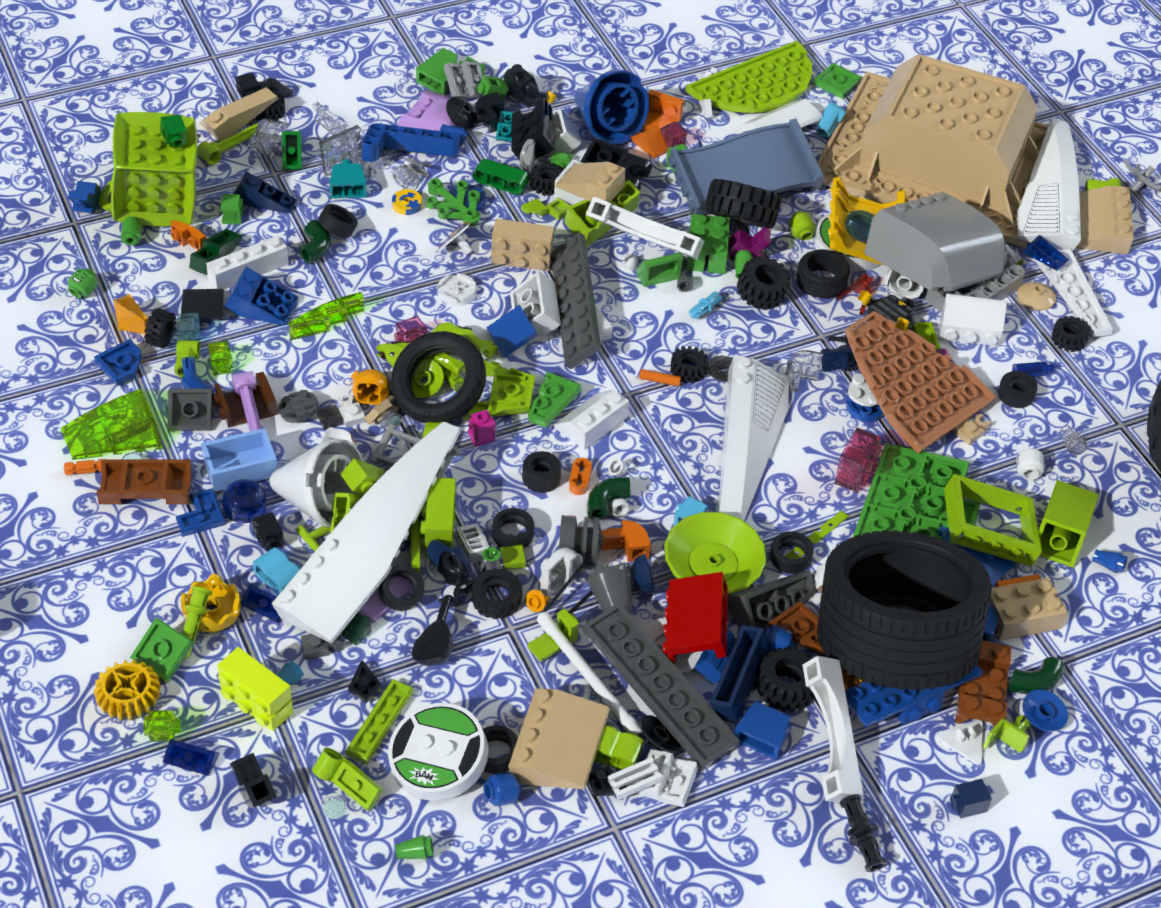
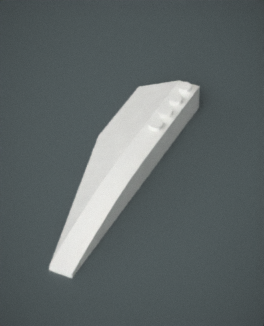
M442 422L402 456L354 505L272 602L273 607L283 621L329 643L335 641L389 574L392 568L391 563L394 558H397L402 541L406 540L409 535L408 529L410 525L415 523L429 495L428 490L437 479L436 474L439 468H443L446 462L444 459L446 454L451 452L461 432L459 427Z

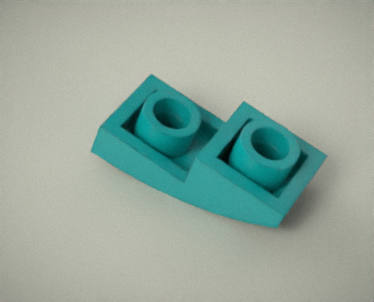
M501 111L496 133L497 141L512 142V113L514 112Z

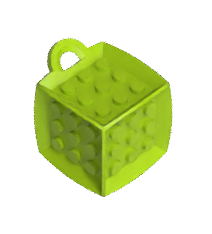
M125 112L116 114L113 128L114 170L112 180L107 183L99 197L100 207L107 212H111L113 220L123 222L127 217H136L142 225L171 226L170 222L173 220L188 225L192 224L196 202L195 168L197 160V129L194 118L181 116L187 129L186 145L170 148L165 143L160 132L161 117L175 114L158 112ZM110 192H111V201H109V199H108Z

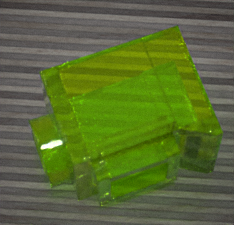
M229 341L209 343V359L213 376L231 373L233 361Z

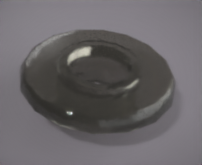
M724 355L713 357L708 362L707 369L709 374L716 380L727 382L728 371L724 372L719 370V368L729 370L732 358Z

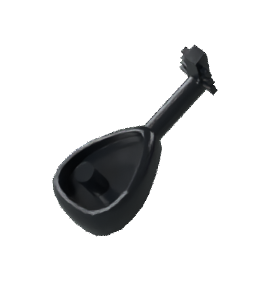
M445 595L443 598H439L441 607L436 621L431 623L414 643L411 654L413 659L420 665H440L450 658L453 649V638L445 621L450 606L458 607L462 603L457 596Z

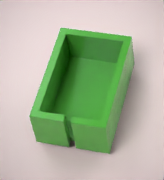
M691 214L689 234L697 236L705 242L697 260L687 256L686 270L704 272L705 257L709 255L707 272L725 274L730 218Z

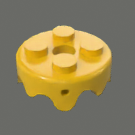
M211 574L207 580L202 582H193L188 593L181 594L182 612L186 620L188 613L186 605H189L191 600L192 586L213 591L212 595H209L206 607L209 605H217L218 607L214 610L206 609L207 613L201 618L198 627L199 631L217 632L231 626L239 617L241 600L238 590L234 584L228 585L224 583L218 574Z

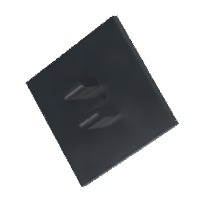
M183 289L181 320L223 319L224 289Z

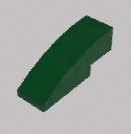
M224 229L205 239L203 247L190 255L189 268L207 275L206 263L231 254L242 240V235L229 229Z

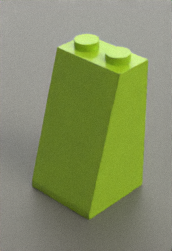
M1060 480L1056 481L1039 528L1042 553L1039 556L1072 568L1074 567L1099 494Z

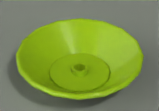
M700 512L684 517L671 528L664 543L665 561L676 578L723 572L728 584V595L751 586L760 578L767 562L765 545L757 531L742 519L723 512Z

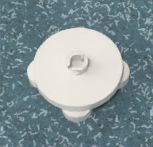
M860 373L854 374L848 388L849 397L855 403L862 406L878 405L863 375Z

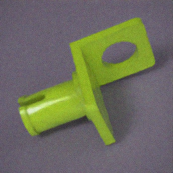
M1021 715L1012 724L1002 718L988 734L983 748L987 749L998 738L1021 753L1030 737L1024 732L1030 727V722L1026 718L1021 723L1024 718Z

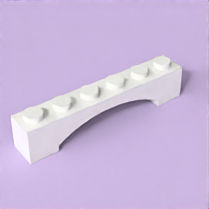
M594 196L586 213L591 219L678 253L680 252L696 260L705 242L697 236L649 220Z
M817 656L803 664L806 687H810L814 693L828 730L830 760L827 775L822 777L825 801L840 803L847 796L859 794L863 797L864 794L840 661Z

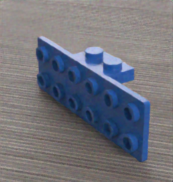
M976 665L967 676L957 682L954 681L953 684L940 688L936 687L935 689L926 688L925 690H899L894 687L892 689L864 681L845 690L847 705L866 727L897 713L898 720L902 725H905L911 721H917L929 713L937 712L942 708L944 692L981 676L982 670Z

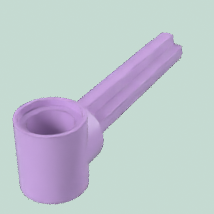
M253 371L232 374L234 392L241 396L249 432L262 429L253 394L256 390Z

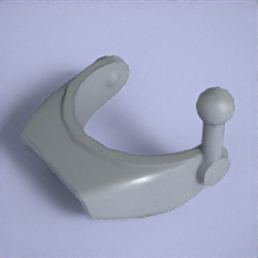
M528 139L525 142L519 160L520 167L526 169L529 176L531 169L536 164L539 165V162L551 163V157L534 158L535 141L533 139Z

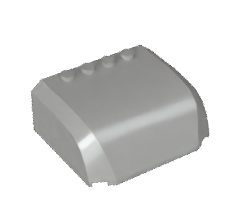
M945 192L935 193L931 196H924L920 199L909 200V202L898 203L894 206L880 209L872 218L864 253L930 291H933L934 287H944V291H953L999 276L1007 264L1005 240L998 225L974 207Z

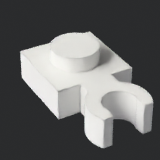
M351 393L348 394L347 401H343L340 396H337L339 415L345 428L366 423L363 410L359 402H353V395Z

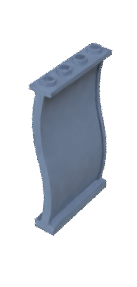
M797 118L790 119L788 123L752 129L701 147L676 150L673 147L671 148L670 156H668L669 165L675 171V179L677 182H680L682 195L687 198L689 211L698 215L709 214L705 211L704 205L710 183L714 179L739 182L773 193L813 186L814 189L821 188L824 175Z

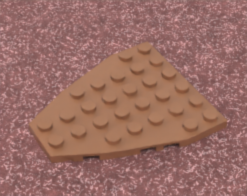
M873 311L850 325L845 330V334L859 370L887 421L917 454L980 412L997 398L967 366L962 365L959 367L950 361L952 359L950 355L946 354L944 356L935 350V345L909 329L905 332L895 327L896 322L886 319Z

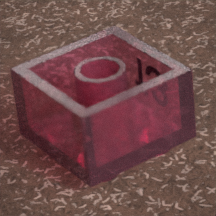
M858 427L856 428L840 455L834 484L856 493L859 492L862 486L866 487L870 478L869 473L874 472L878 464L875 458H878L882 448L879 446L880 436Z

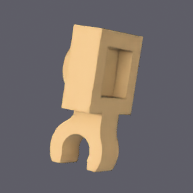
M389 396L368 413L364 419L369 425L376 420L381 422L388 416V413L394 414L400 409L399 405L393 406L391 404L393 396Z

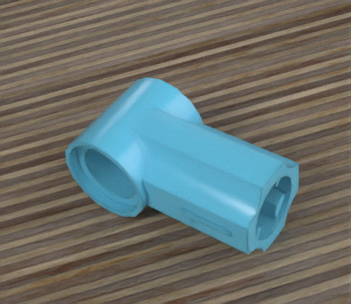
M830 101L815 129L817 135L822 138H828L835 126L845 115L846 110Z

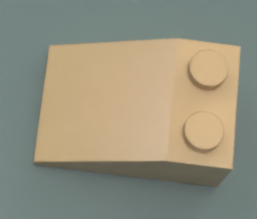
M611 162L576 163L556 183V188L588 201H592L594 196L610 203L625 186V168Z

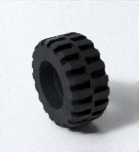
M714 179L710 183L704 208L709 214L728 217L731 221L772 229L776 224L782 200L780 195L762 188L730 180Z

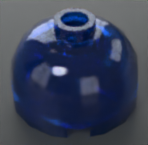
M239 479L228 485L223 493L222 500L223 511L227 518L234 522L236 520H243L244 523L252 522L251 519L264 515L267 498L263 488L258 483L249 479Z

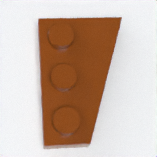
M800 601L769 622L768 627L778 625L790 630L793 633V641L827 657L817 638L818 616Z

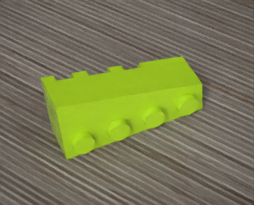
M628 180L610 203L633 212L638 207L640 191ZM585 199L567 207L564 223L574 235L581 232L585 236L586 247H588L609 231L612 226L587 216L586 213L591 201Z

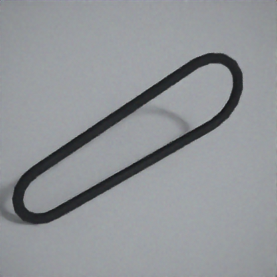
M591 562L582 564L549 602L543 612H547L585 566L595 568L596 565ZM590 591L589 593H587V594H586L573 608H571L568 612L571 614V613H572L576 608H578L593 592Z

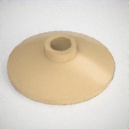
M1039 282L1024 283L1017 290L1019 302L1032 310H1048L1056 302L1055 292L1049 286Z

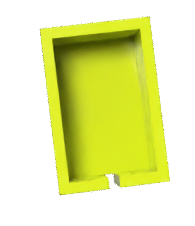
M237 647L217 664L218 678L221 686L220 692L223 697L229 701H234L242 712L251 714L262 727L266 726L271 731H274L293 714L292 701L290 700L292 698L290 685L241 648Z

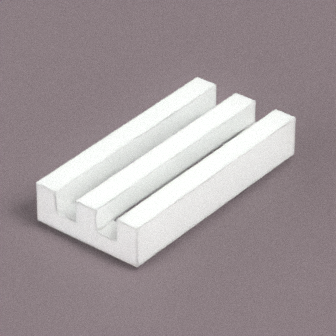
M651 757L609 775L608 781L619 800L663 781V776L659 773V769ZM654 774V776L640 781L641 778ZM630 783L633 784V785H631V786H628V787H626V788H624V789L619 790L620 787H623V786H625V785H627V784H630Z

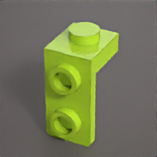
M564 608L557 613V624L568 640L574 643L578 640L579 622L574 615H570ZM547 633L529 642L527 646L540 662L561 650Z

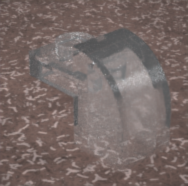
M800 350L790 355L785 375H789L787 382H791L790 391L798 392L801 378L813 381L818 380L823 353Z

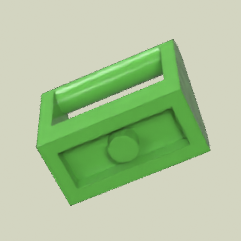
M679 252L644 260L637 268V276L643 287L677 280L681 274L682 254Z

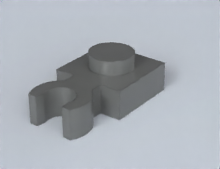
M340 633V635L335 639V641L342 640V634H341V633ZM313 634L301 636L305 660L329 656L328 650L342 651L344 650V643H336L335 641L329 643Z

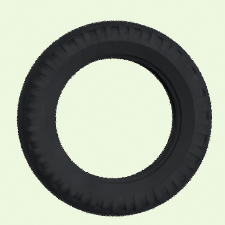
M445 331L427 333L410 342L399 354L391 377L393 395L403 412L418 422L425 424L426 422L451 423L469 413L478 403L486 383V367L481 353L467 338ZM443 352L459 356L464 362L466 374L464 383L456 395L445 402L437 404L425 403L415 397L412 389V379L416 368L424 359L433 354Z

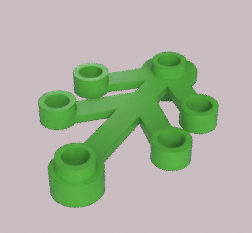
M433 178L428 183L429 194L434 196L441 195L446 201H438L436 197L430 196L426 199L427 208H439L438 217L440 219H462L464 223L469 221V226L478 224L481 218L479 211L476 210L477 202L480 200V193L478 191L472 190L468 193L470 203L467 208L463 205L465 192L468 191V183L466 181L460 180L457 182L458 192L457 198H455L443 188V183L440 179ZM449 209L458 210L459 212H450Z

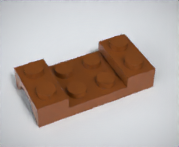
M102 459L100 490H97L99 504H122V499H165L166 504H189L193 472L191 459Z
M982 641L981 652L977 662V666L982 670V675L958 686L955 723L960 724L972 718L990 722L995 727L1002 718L1006 720L1007 680L1012 646Z

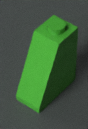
M442 48L416 67V82L432 91L447 95L449 85L443 66L447 63L457 64V54Z

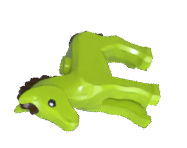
M451 322L441 323L431 331L459 334L471 341L481 355L483 354L488 359H491L498 350V346L493 345L492 341L476 337L472 332V328L461 327ZM395 341L378 345L376 347L379 351L377 357L386 359L393 368L399 354L409 343L406 341ZM446 352L436 353L427 357L440 365L444 373V379L457 392L464 383V379L460 377V373L466 371L464 362L449 356L451 353Z

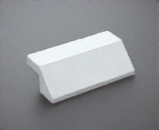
M800 99L740 125L742 131H748L764 126L788 123L790 119L797 118L802 128L822 119L823 116L807 99Z

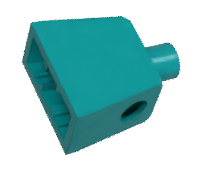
M345 159L341 164L333 165L329 182L330 199L367 198L366 180L361 164Z

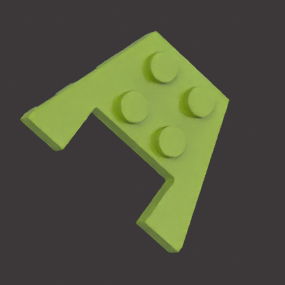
M484 360L486 376L494 377L489 402L478 401L473 409L464 415V420L471 419V414L488 410L491 417L529 412L535 376L514 368L506 369L495 361L490 363Z

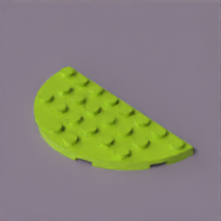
M796 40L686 85L685 91L699 101L710 99L713 107L732 113L771 111L797 100L804 94L811 81L812 62L807 56L806 49Z

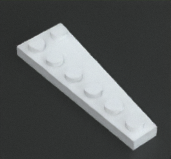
M1071 249L1035 252L1034 261L1075 315L1080 318V321L1084 320L1086 322L1085 325H1089L1091 336L1111 335L1113 328Z

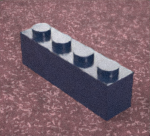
M742 625L709 702L711 708L722 720L739 722L760 671L761 663L770 646L763 628Z

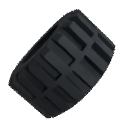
M762 256L753 257L745 263L737 282L738 294L741 295L742 300L747 301L746 304L749 306L753 305L756 309L760 307L762 310H766L767 307L773 309L783 301L790 286L791 277L788 274L789 271L787 268H784L782 263H778L776 259L772 260L767 256L765 258H762Z
M781 647L777 648L776 652L772 650L768 653V656L764 657L760 667L757 688H759L758 693L760 696H763L765 703L770 702V707H778L780 711L784 712L785 709H789L790 712H795L796 708L802 710L805 705L808 706L815 695L810 687H806L803 664L811 660L809 659L810 655L801 653L800 649L795 651L792 650V647H786V650H783ZM788 676L795 679L797 682H785L781 680L779 677Z

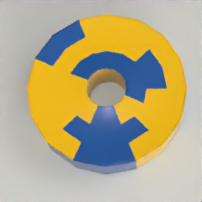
M402 189L393 194L392 208L399 214H415L422 208V196L415 190Z

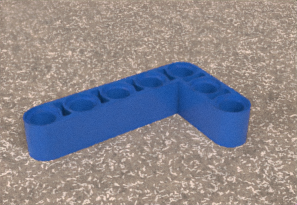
M374 123L369 126L362 139V160L367 162L377 161L384 148L451 157L459 155L460 135L452 132Z

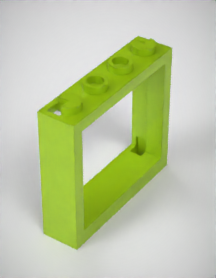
M953 474L944 488L950 542L1032 567L1042 553L1033 498ZM963 498L1019 514L1023 540L966 523Z

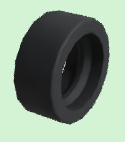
M336 204L325 205L318 219L320 225L325 230L341 238H349L358 224L356 217L350 211Z
M508 508L497 513L492 524L494 542L499 547L523 545L524 549L529 546L534 537L535 524L532 516L518 508ZM508 523H518L524 526L526 531L520 535L512 536L503 533L500 528Z
M794 531L783 532L777 535L772 542L770 560L779 571L787 574H797L809 568L812 562L814 547L811 540L804 534ZM785 546L798 547L804 552L805 556L799 559H789L783 556L779 549Z
M397 565L391 568L387 577L379 585L378 592L381 600L387 607L396 611L410 610L420 601L424 594L425 584L417 570L410 566ZM393 577H404L410 581L414 588V594L410 599L402 600L392 594L389 582Z
M494 725L484 728L483 731L487 742L503 741L511 749L509 755L503 758L495 759L488 757L484 771L492 774L509 771L508 766L518 737L505 726Z

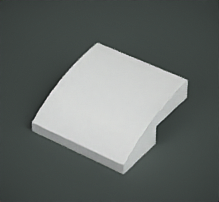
M650 749L646 759L651 757L654 759V764L657 765L659 773L662 774L663 781L640 790L638 793L667 804L684 807L699 769L697 762L674 759L673 753ZM654 774L641 778L640 781L654 776Z

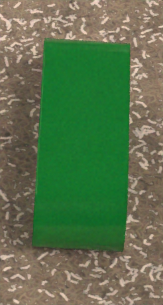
M482 159L472 173L476 182L516 195L522 193L530 180L529 175L525 171L489 159Z

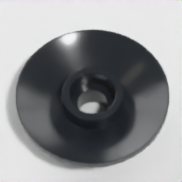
M458 96L448 99L446 111L451 121L456 126L465 130L473 128L476 124V113L473 107L465 99Z
M646 715L642 718L640 727L651 746L668 753H676L681 749L679 742L656 716Z

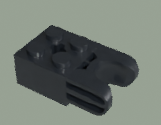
M545 98L536 101L534 109L526 115H523L521 110L512 113L511 151L519 160L523 145L528 139L535 141V159L555 150L553 110Z
M595 137L580 161L582 163L611 162L625 168V182L630 180L639 191L641 190V184L635 177L646 178L652 171V165L647 159L628 153V149Z

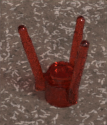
M866 274L860 275L849 288L836 297V300L839 301L853 289L858 294L862 290L868 291L871 294L873 292L871 289L873 285L871 277ZM863 303L860 308V315L863 314L866 307Z

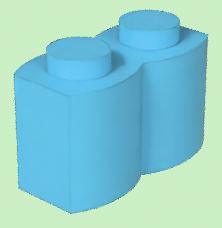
M275 547L253 561L254 573L277 596L301 569L298 564L295 565L290 561L284 551H280Z

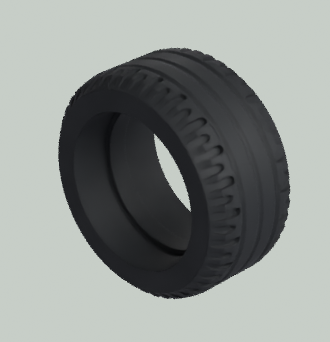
M826 249L812 250L803 255L799 261L796 276L797 283L805 293L813 297H836L847 287L850 267L847 260L834 251ZM812 271H826L834 276L821 277L812 273Z

